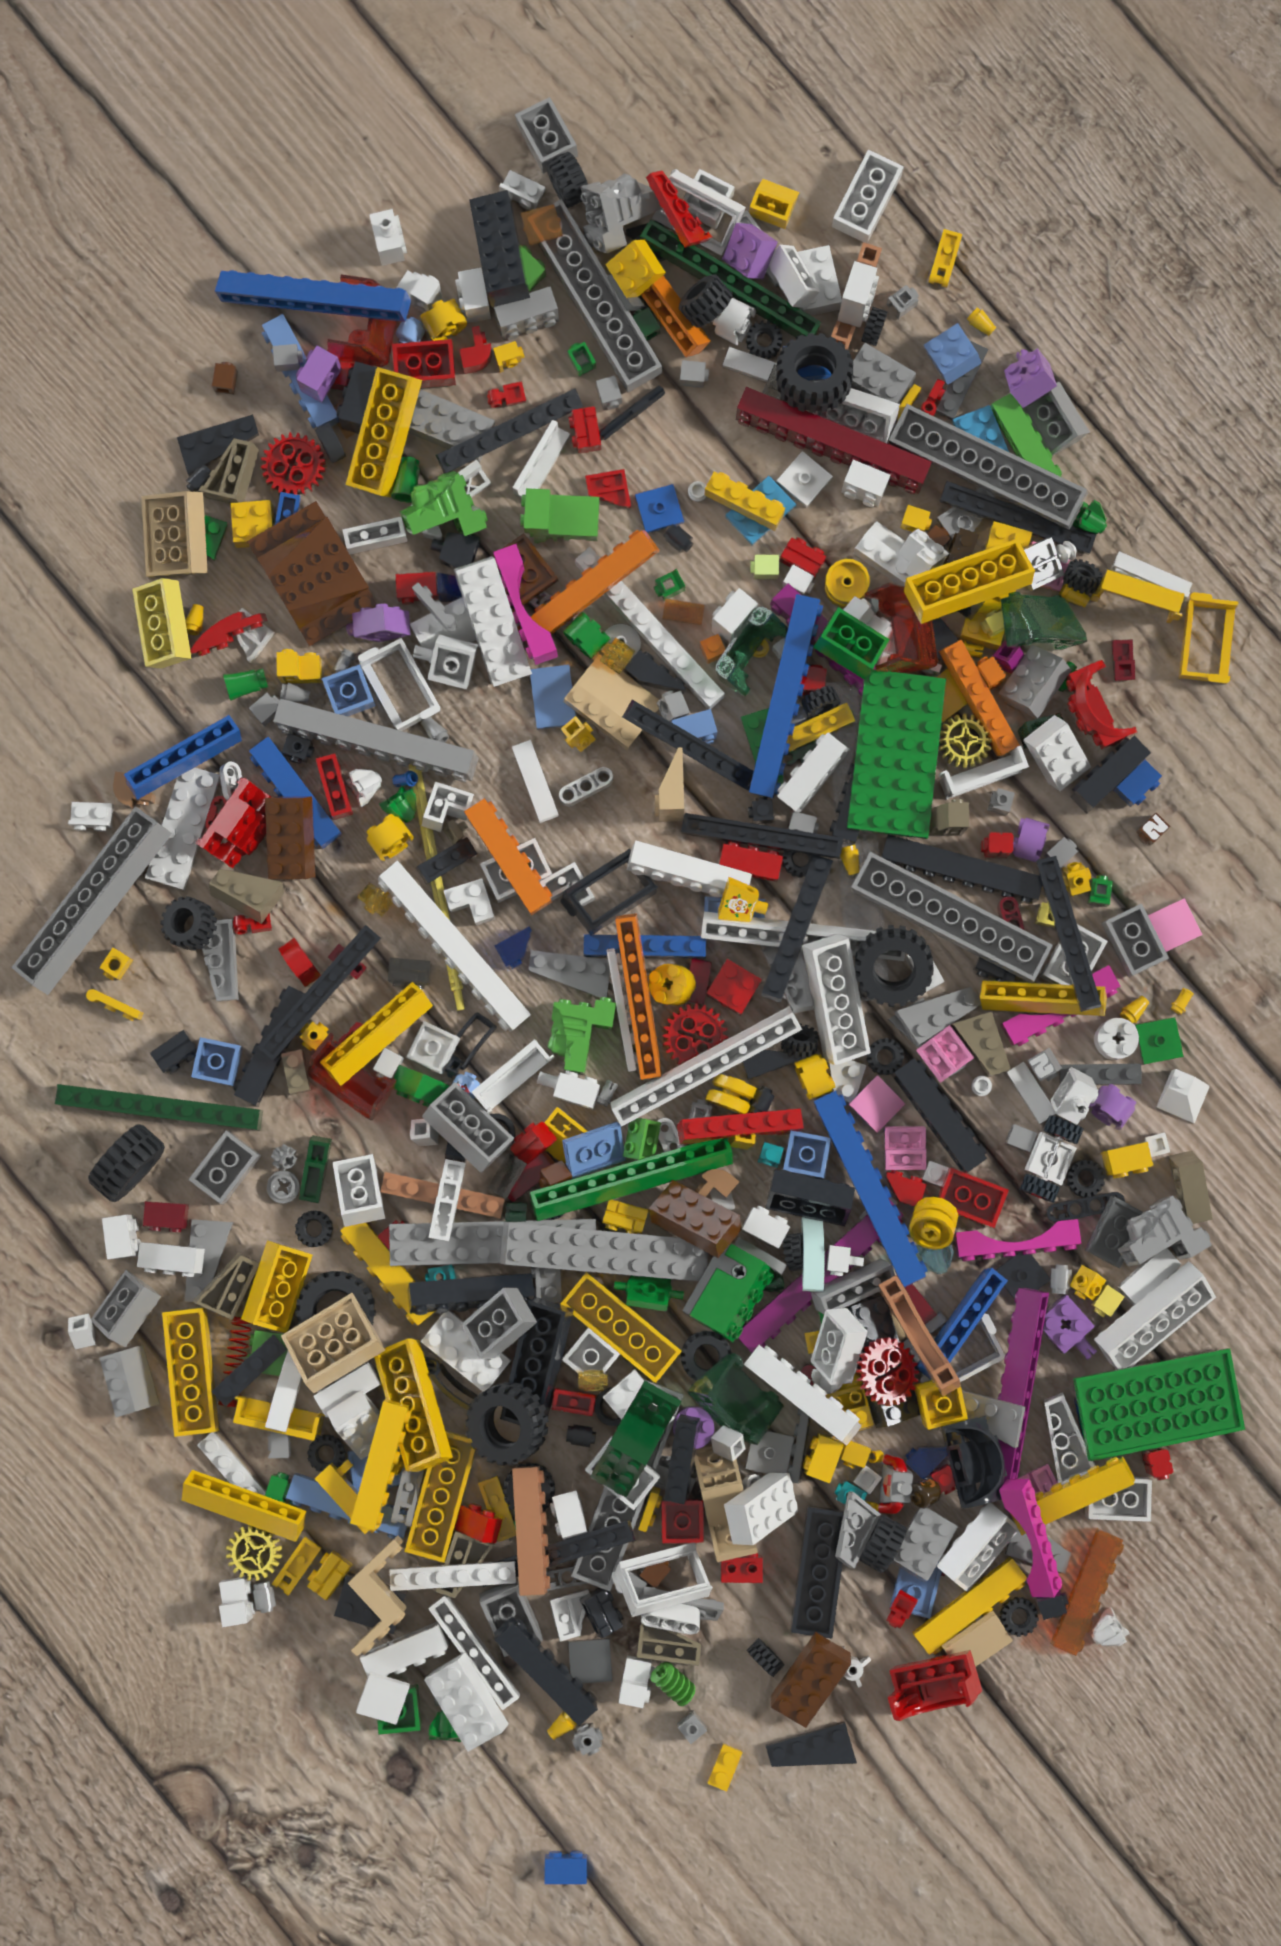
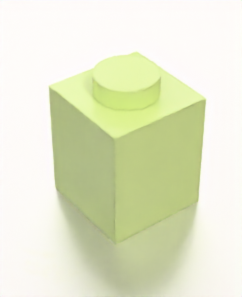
M755 555L754 561H750V573H754V579H778L779 555Z

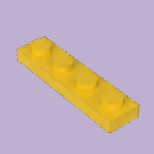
M848 703L795 726L793 735H789L787 743L790 744L789 752L817 740L822 734L832 733L855 722Z

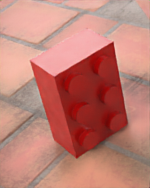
M452 339L392 344L394 372L422 380L420 388L456 385Z
M949 1168L938 1198H943L950 1202L956 1208L958 1216L990 1228H995L1009 1190L954 1168Z

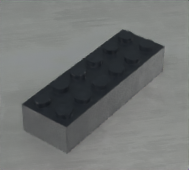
M508 190L469 199L486 293L491 307L530 298L513 206Z
M914 1058L891 1074V1076L960 1171L968 1173L987 1159L985 1156L987 1151L981 1143L977 1144L974 1141L973 1137L975 1135L968 1126H963L961 1115L957 1110L953 1111L948 1105L951 1103L944 1093H939L937 1082L932 1076L929 1078L924 1072L926 1070L924 1064L920 1060L916 1061Z
M883 1296L845 1307L868 1331L861 1353H866L864 1347L870 1346L869 1343L876 1341V1339L890 1337V1339H897L898 1343H900L889 1306ZM900 1363L896 1367L890 1368V1370L899 1367ZM886 1374L877 1376V1377L875 1378V1381H876V1379H878L880 1376H886ZM909 1390L912 1396L905 1397V1402H899V1405L892 1406L878 1405L877 1401H871L872 1395L866 1396L875 1427H888L919 1416L920 1410L915 1390Z
M535 1297L528 1300L527 1306L537 1323L519 1337L509 1382L511 1384H522V1389L525 1387L532 1390L531 1394H537L540 1398L539 1403L541 1405L544 1404L546 1408L544 1415L549 1416L574 1308ZM502 1407L500 1419L520 1425L516 1415L510 1409Z
M811 1505L806 1507L790 1624L791 1633L813 1636L817 1632L825 1638H833L843 1564L835 1555L844 1510Z

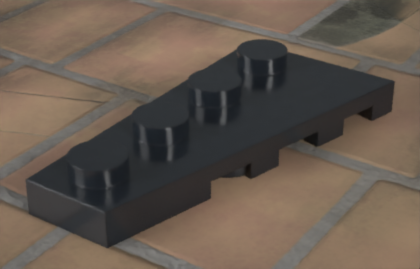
M845 1721L765 1745L771 1767L857 1764Z

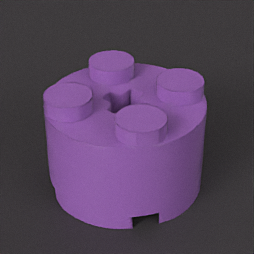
M1021 818L1017 834L1020 836L1019 838L1015 837L1012 853L1015 854L1014 856L1032 862L1039 860L1050 824L1030 818Z
M1109 1084V1086L1100 1087L1097 1099L1094 1103H1090L1088 1108L1093 1109L1091 1113L1107 1126H1110L1112 1123L1116 1125L1114 1129L1121 1130L1135 1111L1136 1101L1129 1096L1125 1097L1119 1093L1120 1089Z
M688 1406L681 1409L674 1419L673 1433H675L676 1421L680 1414L698 1417L701 1420L696 1449L708 1444L714 1434V1423L710 1414L698 1406Z

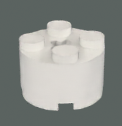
M731 298L726 309L713 321V325L716 326L715 334L738 345V341L742 342L752 325L750 317H755L756 310L735 298Z
M1113 1018L1104 1022L1096 1030L1094 1036L1096 1049L1102 1056L1110 1060L1128 1057L1136 1050L1139 1042V1035L1135 1025L1123 1018ZM1116 1034L1117 1037L1120 1038V1041L1117 1042V1044L1116 1040L1112 1039V1037L1116 1036Z

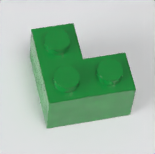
M399 1065L390 1087L397 1090V1095L406 1099L408 1097L409 1100L420 1103V1100L424 1101L422 1105L429 1107L450 1085Z

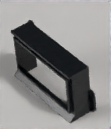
M630 848L567 888L560 900L568 914L572 917L576 916L590 936L615 921L616 916L624 915L657 892L658 886L654 884L649 876L636 875L644 888L594 921L575 897L625 863L628 864Z

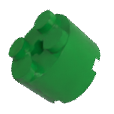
M581 612L563 631L566 638L574 646L576 645L580 652L589 659H592L611 639L604 631L600 632L601 626L593 619L590 621V618L584 612Z

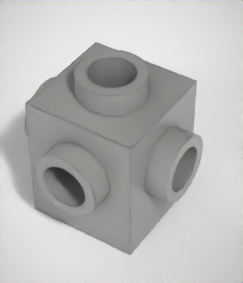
M585 1723L577 1727V1731L574 1732L575 1739L572 1740L576 1751H581L582 1756L585 1754L591 1756L600 1751L599 1747L602 1746L601 1740L604 1738L599 1727L595 1728L593 1723L590 1725ZM590 1738L592 1742L586 1745L584 1739Z

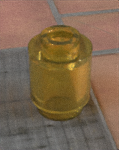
M584 1370L583 1372H578L579 1389H584V1391H604V1386H608V1374H604V1370Z

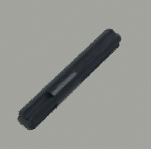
M658 385L599 431L601 438L606 440L649 408L654 402L665 395L664 389Z

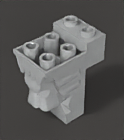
M625 173L616 180H608L602 184L595 182L580 186L582 191L581 199L585 204L587 211L586 219L589 222V225L583 227L584 237L590 247L606 254L627 245L622 226L662 209L656 195L649 186L637 182L636 179Z
M1174 1196L1159 1199L1149 1206L1150 1210L1142 1212L1140 1216L1128 1220L1127 1231L1131 1240L1118 1248V1251L1129 1267L1145 1262L1171 1246L1177 1258L1181 1260L1192 1258L1212 1244L1209 1241L1210 1236L1207 1231L1201 1227L1193 1229V1223L1188 1216L1184 1215L1180 1201L1174 1198Z

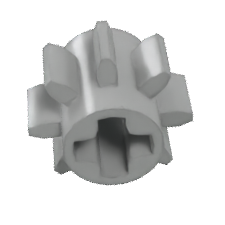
M285 1144L275 1148L271 1155V1158L275 1160L272 1165L283 1171L286 1168L293 1167L297 1160V1157L293 1155L296 1150Z

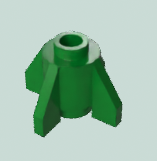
M1095 499L1089 505L1083 502L1081 511L1078 513L1072 526L1095 535L1101 534L1107 527L1106 516L1101 504Z
M402 786L396 794L392 795L389 799L381 801L379 806L384 812L393 814L407 823L415 818L416 794L412 789L406 791L404 786Z
M443 1710L437 1712L436 1717L429 1726V1740H451L460 1743V1738Z

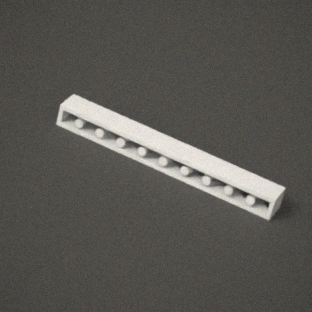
M589 547L575 559V564L583 572L589 567L594 568L598 565L597 561L600 557ZM622 581L603 595L708 710L712 709L724 698L725 693Z
M398 861L378 877L379 887L385 893L387 891L393 897L391 898L392 902L398 908L402 907L404 909L406 918L411 923L415 922L417 924L419 933L425 939L427 937L433 943L431 945L438 954H443L446 958L444 960L451 969L455 968L457 970L459 979L465 985L467 983L473 989L471 991L478 1000H483L486 1004L484 1006L485 1009L492 1016L496 1015L499 1019V1025L505 1031L507 1029L509 1032L513 1031L531 1015Z
M704 911L701 938L779 947L789 921L753 917L751 922L718 919V913ZM810 924L803 945L840 934L849 938L852 955L856 956L860 943L866 940V936L870 932L874 934L876 931ZM890 950L882 953L878 958L904 961L905 952Z
M788 1006L662 1074L661 1077H657L610 1102L612 1111L622 1127L797 1033L802 1028L791 1007Z

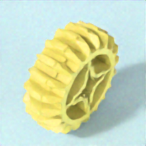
M963 714L962 720L959 715H955V722L949 718V725H942L945 731H940V736L943 738L939 739V744L944 745L939 747V751L945 750L946 752L942 757L946 758L949 755L948 763L950 764L955 760V767H958L960 762H963V768L967 767L968 762L971 767H974L975 761L980 764L982 762L981 757L986 758L988 756L985 751L991 750V747L986 745L991 743V739L986 738L988 732H984V726L979 725L980 720H977V722L973 721L974 715H971L969 720L967 719V714ZM962 726L959 736L949 738V734L953 729ZM968 727L974 729L980 738L971 735ZM964 734L967 740L969 739L966 747L960 742ZM950 744L959 747L962 755L954 752ZM981 744L977 753L968 756L970 746Z
M248 1525V1531L242 1526L240 1528L241 1533L238 1531L234 1532V1536L237 1539H229L233 1546L229 1545L226 1547V1550L232 1551V1553L226 1555V1558H233V1561L228 1563V1565L232 1566L235 1564L237 1566L233 1570L234 1573L239 1571V1569L242 1571L239 1576L240 1578H243L246 1573L248 1574L247 1580H251L253 1574L255 1579L259 1580L260 1573L266 1578L268 1577L267 1570L273 1573L275 1570L272 1565L279 1566L280 1564L275 1560V1558H282V1554L276 1553V1551L282 1549V1546H275L280 1539L276 1538L273 1540L271 1537L275 1534L270 1533L268 1535L267 1531H260L261 1529L258 1528L254 1530L253 1526ZM250 1536H259L266 1541V1543L257 1544L254 1541V1539H251ZM244 1538L246 1552L239 1556L238 1547ZM251 1547L254 1550L262 1548L256 1555L253 1554L246 1557L252 1550L250 1549ZM270 1548V1558L264 1566L262 1553ZM251 1560L258 1568H249L242 1561Z

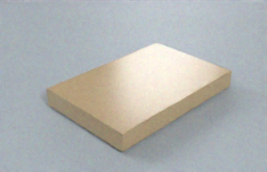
M991 1611L943 1644L942 1647L947 1655L971 1650L976 1667L1013 1640L994 1611Z

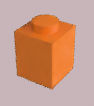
M719 634L700 641V649L707 664L726 657V649Z

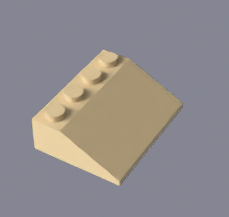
M184 491L141 496L146 577L208 573L203 492Z
M600 654L563 701L625 750H628L642 731L641 728L622 718L631 700L640 703L655 713L659 709L657 706L658 698Z
M682 748L677 749L659 788V795H655V816H659V822L683 821Z
M353 1293L281 1335L305 1385L313 1393H316L385 1351L377 1333Z

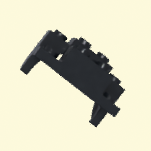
M986 1416L942 1426L941 1431L961 1508L966 1509L1002 1500L999 1490L1003 1485L1005 1476H1007L1005 1460L997 1435H993L989 1430ZM964 1436L967 1437L970 1441L965 1442ZM981 1482L977 1491L976 1483Z

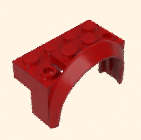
M971 1650L897 1665L889 1670L895 1691L887 1698L893 1719L896 1721L957 1705L966 1704V1707L974 1704L978 1695L982 1692ZM919 1685L921 1687L924 1700H922L918 1688Z

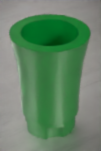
M401 458L391 497L394 500L412 503L411 492L413 487L418 485L420 461L416 458Z
M263 668L256 671L253 669L245 672L223 674L230 701L268 687Z

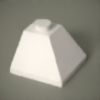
M1171 1070L1156 1108L1194 1124L1209 1085L1180 1070Z

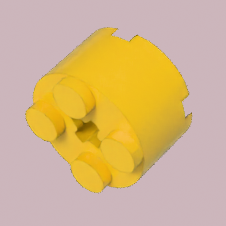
M454 298L447 302L439 300L432 305L433 309L420 315L433 341L447 340L446 336L451 334L455 336L467 327L466 318Z
M389 814L383 819L381 824L370 827L366 832L368 834L367 842L382 861L385 860L384 857L386 856L390 859L401 853L408 847L406 842L409 839L412 842L414 836L403 821L393 814Z
M663 964L658 966L649 975L650 993L656 1002L662 1004L683 1005L690 1000L696 988L692 972L680 965Z
M816 1053L794 1062L796 1066L795 1071L802 1089L807 1090L805 1095L808 1100L829 1093L836 1087L832 1077H829V1074L826 1073V1070L829 1068L821 1054L818 1055Z

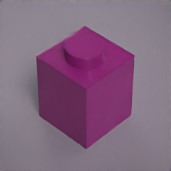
M1004 641L993 655L1001 670L1010 674L1014 672L1025 656L1019 646Z

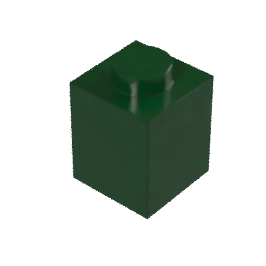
M649 307L645 310L640 309L633 314V319L647 341L660 334L661 327Z

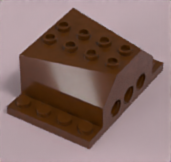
M317 501L247 541L309 646L352 622V613L360 612L361 608H376L377 603L368 589L369 586Z

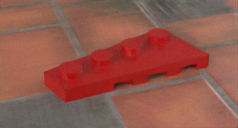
M662 170L652 172L646 176L649 187L656 195L660 206L665 211L670 224L674 227L684 247L707 242L712 238L709 232L705 233L700 227L702 222L699 218L696 217L694 219L688 211L690 206L686 201L677 196V189Z

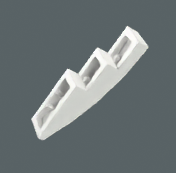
M531 740L512 746L539 822L542 823L558 817L557 809Z
M445 1159L429 1238L448 1242L450 1240L466 1165L464 1162Z
M289 1351L286 1354L265 1426L266 1428L285 1433L302 1381V1377Z

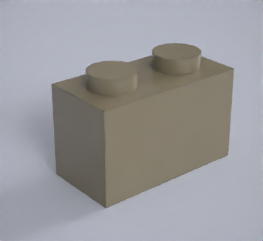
M297 1050L281 1054L289 1094L295 1095L312 1091L304 1051Z

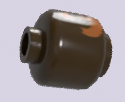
M929 1478L916 1482L912 1485L910 1495L912 1503L922 1509L937 1503L941 1495L940 1486L936 1481Z

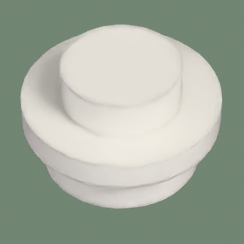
M700 481L693 482L688 488L689 497L697 502L704 500L707 497L704 495L706 485Z
M978 1076L972 1081L971 1088L976 1095L985 1096L991 1091L992 1083L986 1076Z

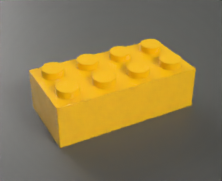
M267 1240L241 1319L261 1327L283 1333L288 1332L296 1308V1301L300 1296V1291L302 1290L313 1255Z

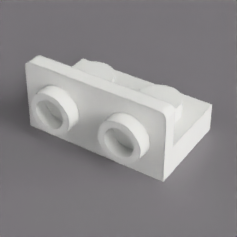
M510 170L503 184L500 183L499 192L508 190L511 200L519 202V205L525 209L531 208L535 210L545 192V186Z
M72 802L71 820H68V824L74 827V830L86 831L87 827L94 828V831H106V828H112V803Z

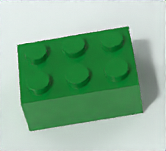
M838 607L813 648L865 680L873 670L890 639Z

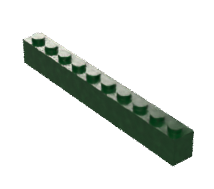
M650 219L642 232L640 240H645L654 253L699 280L716 274L731 291L732 298L754 308L757 315L767 321H771L772 324L775 323L777 327L792 336L798 337L803 335L805 337L809 333L816 335L819 330L821 321L797 307H792L786 300L694 245L684 247L678 235Z
M57 1084L55 1104L61 1106L259 1131L261 1130L263 1110L62 1084Z

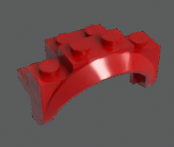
M1103 660L1070 673L1066 681L1069 691L1074 693L1068 698L1069 702L1067 705L1071 713H1075L1078 719L1076 723L1081 732L1084 731L1085 735H1092L1095 745L1100 746L1101 750L1111 745L1113 747L1120 744L1126 737H1131L1138 733L1136 727L1114 728V720L1098 687L1094 686L1090 681L1093 679L1092 675L1106 667Z
M242 777L237 782L239 784L206 833L202 838H198L195 843L232 869L242 856L246 854L250 856L266 834L265 798L271 797L252 782ZM250 800L252 802V807L248 804ZM223 838L228 840V842L221 844Z

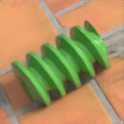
M663 1662L652 1671L651 1681L658 1688H661L668 1697H671L674 1702H677V1705L683 1707L691 1701L695 1694L694 1683L689 1681L670 1662Z

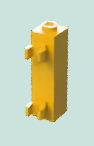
M346 1460L338 1469L331 1463L315 1480L351 1519L358 1491L344 1476L353 1466L349 1460ZM358 1526V1528L364 1534H366L368 1531H370L371 1533L375 1531Z

